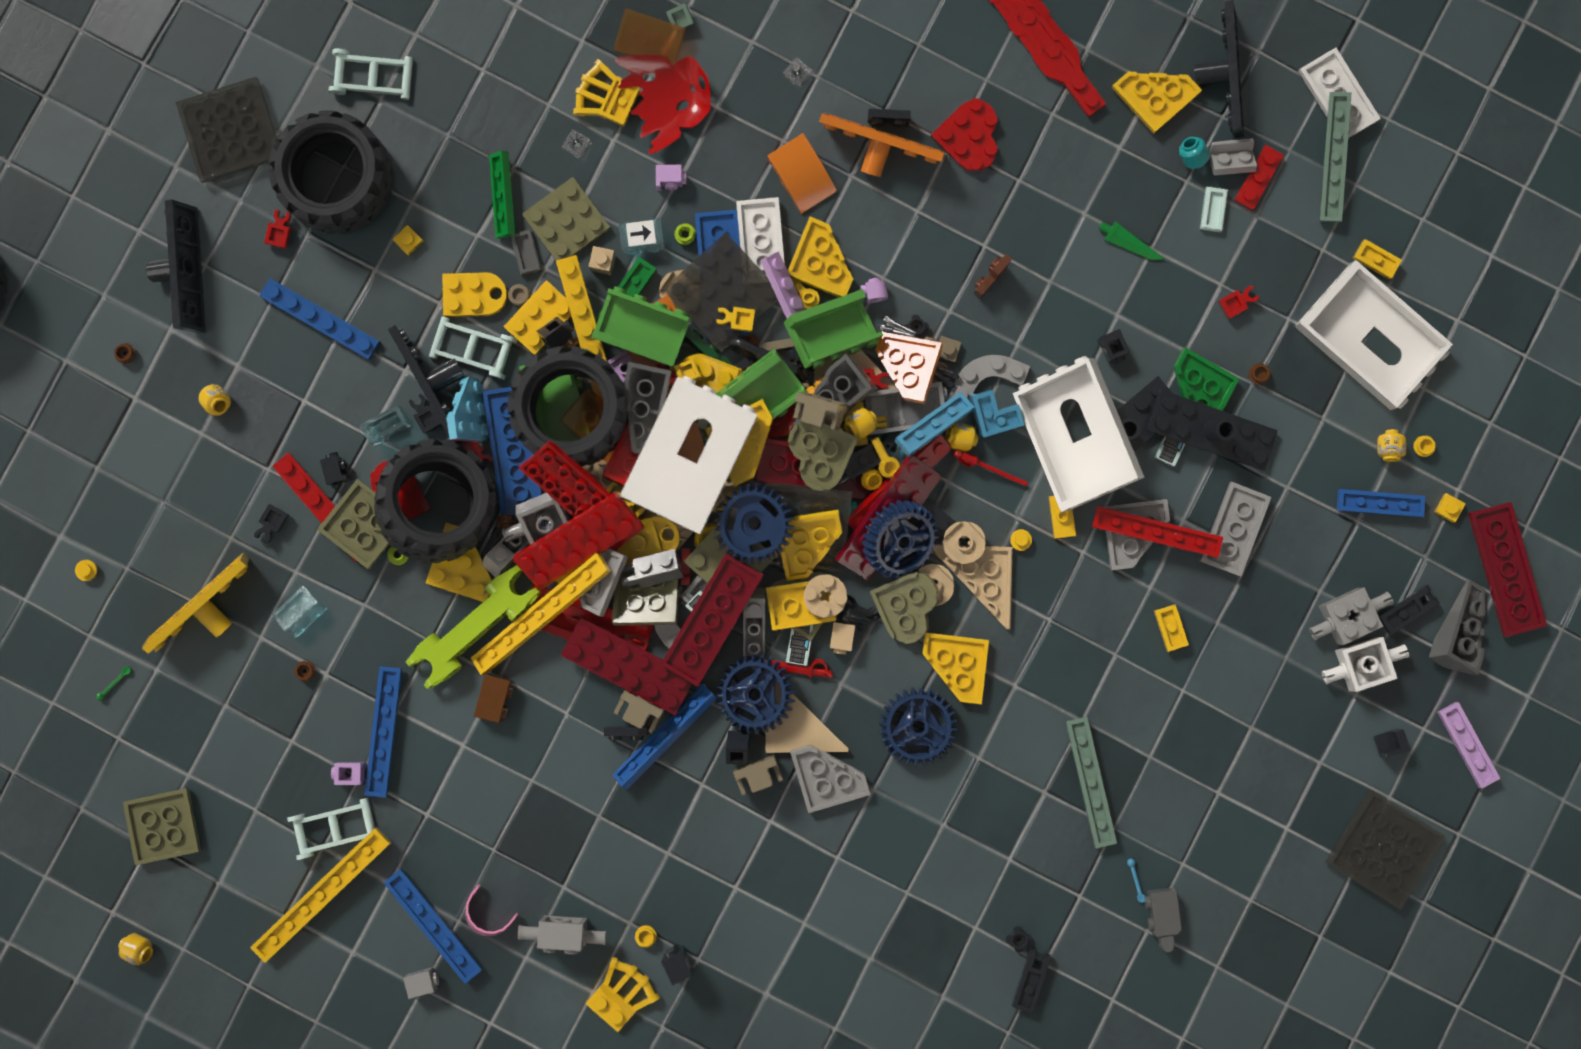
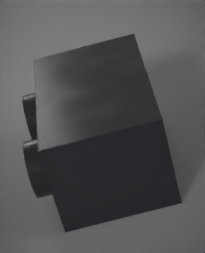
M674 945L666 949L661 963L672 986L692 977L694 967L684 945L680 947Z

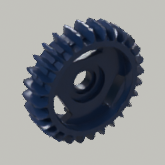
M747 484L746 491L743 486H739L740 493L732 490L731 494L733 497L725 495L724 498L727 503H719L723 510H716V513L721 515V517L714 519V522L720 523V526L714 528V530L721 531V534L716 538H723L724 541L720 546H728L726 553L734 551L732 557L734 559L740 555V562H744L746 558H749V564H752L754 558H756L757 563L761 564L762 557H764L766 562H769L770 554L776 558L778 557L776 550L783 553L784 549L781 545L788 546L790 544L785 539L786 537H793L788 532V530L795 528V526L789 525V522L794 520V517H788V514L793 510L785 509L789 502L780 501L783 497L782 494L777 497L774 496L776 489L769 493L767 485L760 490V484H756L755 489H752L751 484ZM763 498L767 499L779 511L776 517L760 503ZM732 507L737 508L734 528L729 529L727 525L729 512ZM753 517H757L761 521V527L757 530L749 526V521ZM770 539L772 547L755 552L751 551L750 545Z
M897 500L896 505L890 502L888 509L882 506L883 512H876L877 517L875 519L870 518L871 526H865L869 531L863 534L867 540L862 541V544L865 546L862 551L866 554L865 558L870 566L878 573L888 578L891 576L896 579L898 576L904 577L905 573L907 575L912 574V570L919 572L918 567L920 565L925 567L924 561L926 559L931 560L929 555L930 553H935L932 548L938 545L934 539L939 537L936 533L939 528L935 525L936 520L932 517V514L922 505L907 500L904 502ZM907 516H914L919 520L920 525L918 528L906 521ZM907 536L906 544L899 546V540Z
M756 654L752 655L751 661L749 656H744V662L741 659H736L738 666L729 664L732 671L724 670L723 672L727 677L719 678L724 683V685L717 686L718 689L722 690V693L716 695V697L723 699V701L717 704L718 706L725 707L721 714H729L725 720L733 719L734 721L731 726L735 727L740 724L739 731H743L747 727L748 734L752 733L753 728L755 734H760L761 728L764 733L769 732L768 726L775 730V722L778 725H782L781 717L789 718L785 711L793 710L788 705L795 702L794 699L790 698V695L796 694V691L790 690L789 687L794 686L795 683H788L787 681L792 676L783 674L787 668L779 669L780 662H776L773 665L772 657L768 658L767 662L765 661V655H761L758 660ZM752 667L755 673L737 683L735 680L736 676ZM775 682H779L781 686V704H776ZM753 688H757L761 693L757 701L752 700L749 696L750 690ZM738 706L756 716L754 722L741 716L736 711Z
M911 687L910 694L903 689L904 696L901 697L896 693V701L889 699L891 707L884 706V709L888 711L887 714H880L881 717L885 718V722H879V725L884 726V729L880 730L879 734L886 735L881 741H888L889 744H887L885 749L893 748L891 756L898 753L897 760L899 762L904 757L906 758V765L913 760L916 767L918 761H921L922 765L926 766V760L928 759L931 764H934L933 757L936 756L941 760V752L948 754L945 747H953L949 742L950 739L956 740L952 732L958 731V729L952 727V724L957 723L958 720L951 719L955 711H948L952 705L943 704L946 700L945 697L940 700L937 699L939 692L932 696L931 689L923 693V688L920 687L918 693H916L914 687ZM902 704L907 709L897 726L891 724V720ZM935 704L946 722L939 726L930 710V707ZM919 720L924 723L925 729L923 732L916 733L913 731L912 726L915 721ZM908 746H929V752L908 753Z

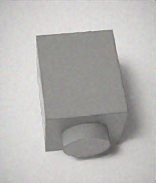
M433 967L409 973L403 977L408 999L433 993L438 989L439 977L437 972L433 971Z

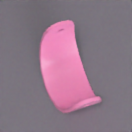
M479 884L471 893L466 903V919L474 932L482 936H495L505 931L518 916V913L500 930L493 932L478 928L470 919L468 907L472 897L481 886Z

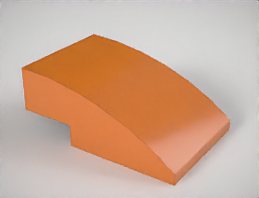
M803 133L767 155V160L801 214L837 192L823 164Z

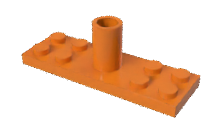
M822 113L819 122L824 123L823 127L835 131L837 128L844 130L843 134L857 137L858 134L870 138L861 171L877 177L882 175L891 145L904 149V154L912 157H917V154L925 156V161L934 164L937 163V160L942 161L945 153L944 151L828 113Z

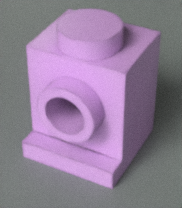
M656 165L657 191H662V187L668 190H675L686 184V171H682L681 165Z
M627 350L608 360L622 380L623 385L626 372H622L621 367L623 365L628 366V362L634 363Z
M365 762L334 763V767L331 769V779L334 780V785L365 784ZM347 769L352 771L351 777L346 775Z

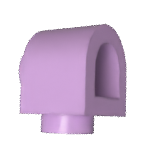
M881 278L869 279L865 285L860 286V290L863 289L866 295L867 304L888 299L886 282L881 281Z

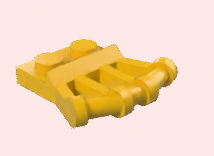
M597 59L594 62L595 65L581 77L582 83L575 91L576 108L573 109V115L600 116L625 126L641 87L618 88L622 78L614 75ZM602 71L612 81V84H606L594 77ZM589 85L607 91L605 99L588 92ZM584 98L602 105L601 108H584Z
M612 957L604 982L585 1004L619 1032L637 1010L657 1001L660 997L658 993L654 992L648 980L649 977L643 976L638 972V968L635 965L632 966L620 962L618 958ZM614 969L625 972L626 974L612 988L609 983ZM632 977L638 983L624 998L618 991ZM643 987L647 998L632 1005L629 1001Z

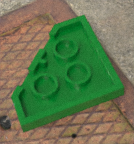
M1188 348L1182 349L1173 366L1182 397L1222 411L1239 381L1238 377Z

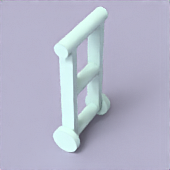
M337 48L332 50V55L336 56L334 86H329L330 93L345 95L346 90L401 95V99L409 100L413 57L405 56L404 60L349 55L350 52L345 49ZM344 61L370 63L368 86L343 84ZM378 64L404 67L402 89L376 87Z
M442 316L429 357L437 359L438 356H442L451 360L455 358L458 362L489 371L488 375L505 380L506 376L502 374L511 345L512 343L516 344L517 339L501 334V337L498 338L449 323L450 319ZM447 328L470 334L463 358L440 351ZM479 337L503 344L495 367L472 361Z
M368 798L360 799V804L309 817H305L303 813L287 818L288 822L293 821L300 852L299 855H296L297 860L314 856L313 851L364 839L375 828ZM361 808L367 833L342 839L336 814ZM328 817L333 842L308 848L302 823Z

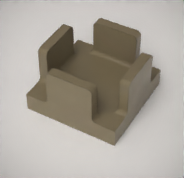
M797 392L795 399L797 406L794 418L819 427L823 426L824 422L831 425L830 429L839 430L843 415L847 413L849 404L811 393Z
M624 690L614 714L619 715L625 702H628L629 706L623 716V720L638 728H642L646 725L650 715H653L655 718L648 732L653 733L665 710L628 690Z
M774 754L734 769L733 774L742 796L747 794L742 781L744 777L747 778L753 793L772 786L773 780L768 768L773 767L778 781H783Z

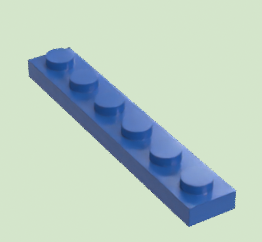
M269 278L259 295L266 301L368 360H371L381 343Z
M379 666L364 793L366 796L385 798L388 796L403 668Z
M704 683L680 705L676 715L672 714L612 774L622 788L627 790L717 699Z
M402 868L384 882L385 886L464 984L483 969Z

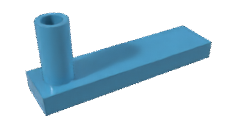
M959 392L896 437L895 442L901 448L899 452L902 459H905L907 456L910 457L974 410L973 404L962 392Z

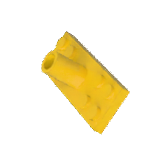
M243 552L151 634L145 641L142 649L147 654L152 650L157 652L165 645L169 635L174 637L182 629L183 622L192 614L216 638L220 636L232 622L209 599L218 591L223 593L231 585V579L234 577L238 579L247 571L249 557Z

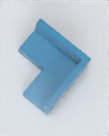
M993 390L969 394L970 402L974 406L973 413L978 431L982 437L1024 426L1019 404L998 410Z

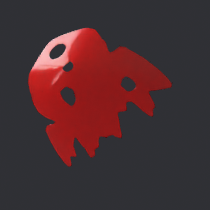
M636 54L615 58V63L631 73L621 79V84L618 88L641 87L643 89L639 94L644 97V100L631 111V114L639 115L641 119L645 120L640 138L660 130L658 136L651 141L653 147L648 151V154L660 151L680 138L681 131L679 127L692 128L700 123L711 109L709 79L694 58L690 56L678 60L674 65L664 55ZM654 73L655 79L654 81L647 82L644 80L643 75ZM700 76L703 77L706 86L704 90L700 87L699 84ZM691 85H694L695 92L691 91ZM682 100L688 102L689 106L686 109L676 110L677 104Z

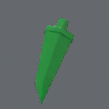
M1116 221L1112 227L1105 222L1100 224L1098 229L1107 234L1104 238L1105 241L1149 260H1166Z

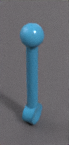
M1129 859L1127 865L1132 871L1138 892L1137 900L1143 903L1146 896L1142 894L1135 869L1136 862L1134 859Z

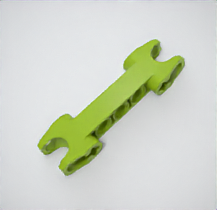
M518 565L494 578L485 587L490 597L442 639L436 633L431 634L416 647L407 659L406 664L409 667H413L425 659L431 663L432 674L424 683L427 689H432L456 674L462 668L461 663L457 660L461 654L506 615L512 622L518 619L530 609L542 593L536 587L523 595H519L514 588L515 581L522 573Z

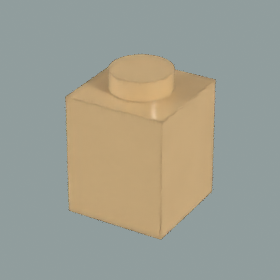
M593 246L588 266L590 270L612 276L616 259L614 250Z
M833 622L830 648H834L833 653L846 655L847 651L852 650L855 625Z

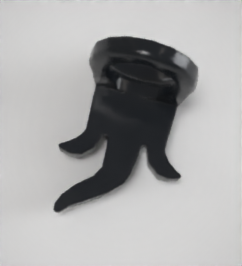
M847 595V601L850 600L852 605L846 610V615L843 614V610L837 614L838 618L845 623L857 626L858 631L864 629L862 624L873 623L881 617L879 612L874 614V606L869 609L859 607L855 598L851 595Z

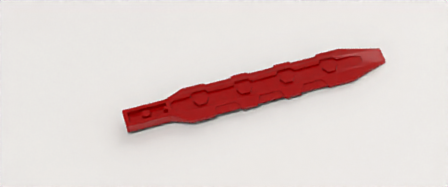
M988 0L991 4L995 5L1008 23L1009 29L1015 37L1021 40L1033 56V61L1044 76L1063 84L1088 118L1106 105V102L1081 70L1079 50L1067 34L1061 31L1049 15L1050 12L1042 1Z

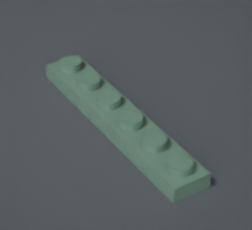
M1329 92L1320 221L1342 222L1352 92Z
M1088 717L1065 721L1094 847L1101 848L1117 844Z

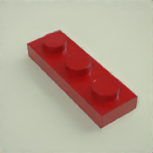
M1265 145L1256 159V172H1249L1234 202L1253 211L1284 154Z

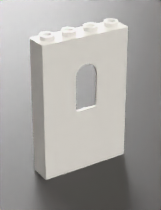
M1356 260L1346 267L1294 326L1390 410L1400 409L1408 402L1407 396L1411 392L1415 393L1422 386L1423 383L1420 381L1425 376L1429 377L1436 370L1434 365L1439 360L1443 361L1450 354L1448 349L1453 345ZM1373 327L1400 349L1401 360L1396 365L1384 363L1361 343Z
M1087 356L1076 359L1074 361L1075 364L1070 367L1065 365L1055 370L1056 373L1051 376L1049 374L1037 378L1038 382L1032 385L1026 383L1018 387L1019 391L1013 393L1016 403L1020 406L1024 423L1061 512L1072 510L1145 478L1095 358H1087ZM1068 399H1074L1079 403L1092 434L1075 443L1072 441L1061 414V406Z
M684 376L683 379L677 377L620 496L701 535L757 419V414L754 413L755 409L745 404L740 407L734 404L736 400L726 395H723L721 398L715 395L716 391L705 385L703 388L695 385V380ZM697 419H706L712 425V433L697 464L677 455L692 423Z

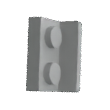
M1251 138L1212 142L1209 160L1213 175L1256 172L1257 164L1253 153L1254 140Z

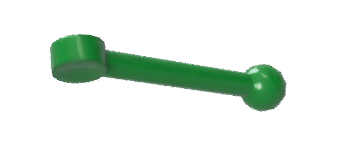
M124 667L122 673L102 693L96 695V699L98 701L104 700L105 695L125 675L132 673V669Z

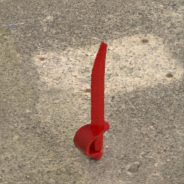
M960 450L954 452V457L964 466L972 468L978 465L1024 486L1028 484V482L979 461L975 455Z
M821 658L815 659L811 666L773 660L772 663L774 665L776 662H780L779 669L786 667V671L809 675V679H811V675L824 677L825 675L827 678L833 676V672L828 670L827 662ZM817 663H821L825 666V669L813 666Z

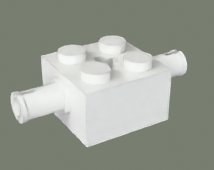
M1374 637L1337 649L1335 652L1339 666L1322 671V676L1326 677L1323 680L1326 684L1344 678L1348 690L1358 692L1397 679L1392 662L1408 658L1409 652H1403L1408 649L1403 644L1387 650L1383 637ZM1365 661H1368V665L1364 668L1363 664Z

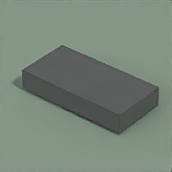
M531 229L515 233V235L511 236L520 275L525 276L542 271Z

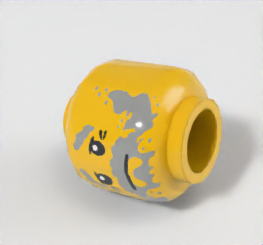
M211 384L204 387L198 397L200 405L210 415H222L230 408L231 398L219 385Z
M858 408L846 416L844 429L847 433L859 437L858 440L875 431L877 418L871 410Z
M957 422L946 430L945 440L952 449L968 452L973 446H976L978 434H976L974 426Z
M1385 430V434L1377 438V454L1386 462L1400 461L1406 455V437L1399 434L1398 430Z
M136 933L124 937L118 946L120 958L136 966L146 963L153 953L151 941Z

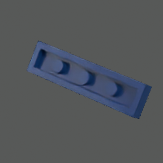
M1338 489L1336 511L1422 518L1425 511V496Z

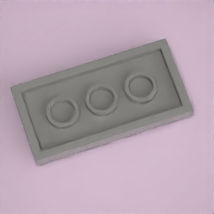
M1230 482L1210 534L1223 537L1219 558L1202 555L1200 562L1241 577L1271 497Z

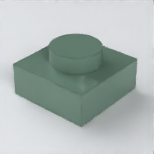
M686 3L666 12L674 32L694 24Z

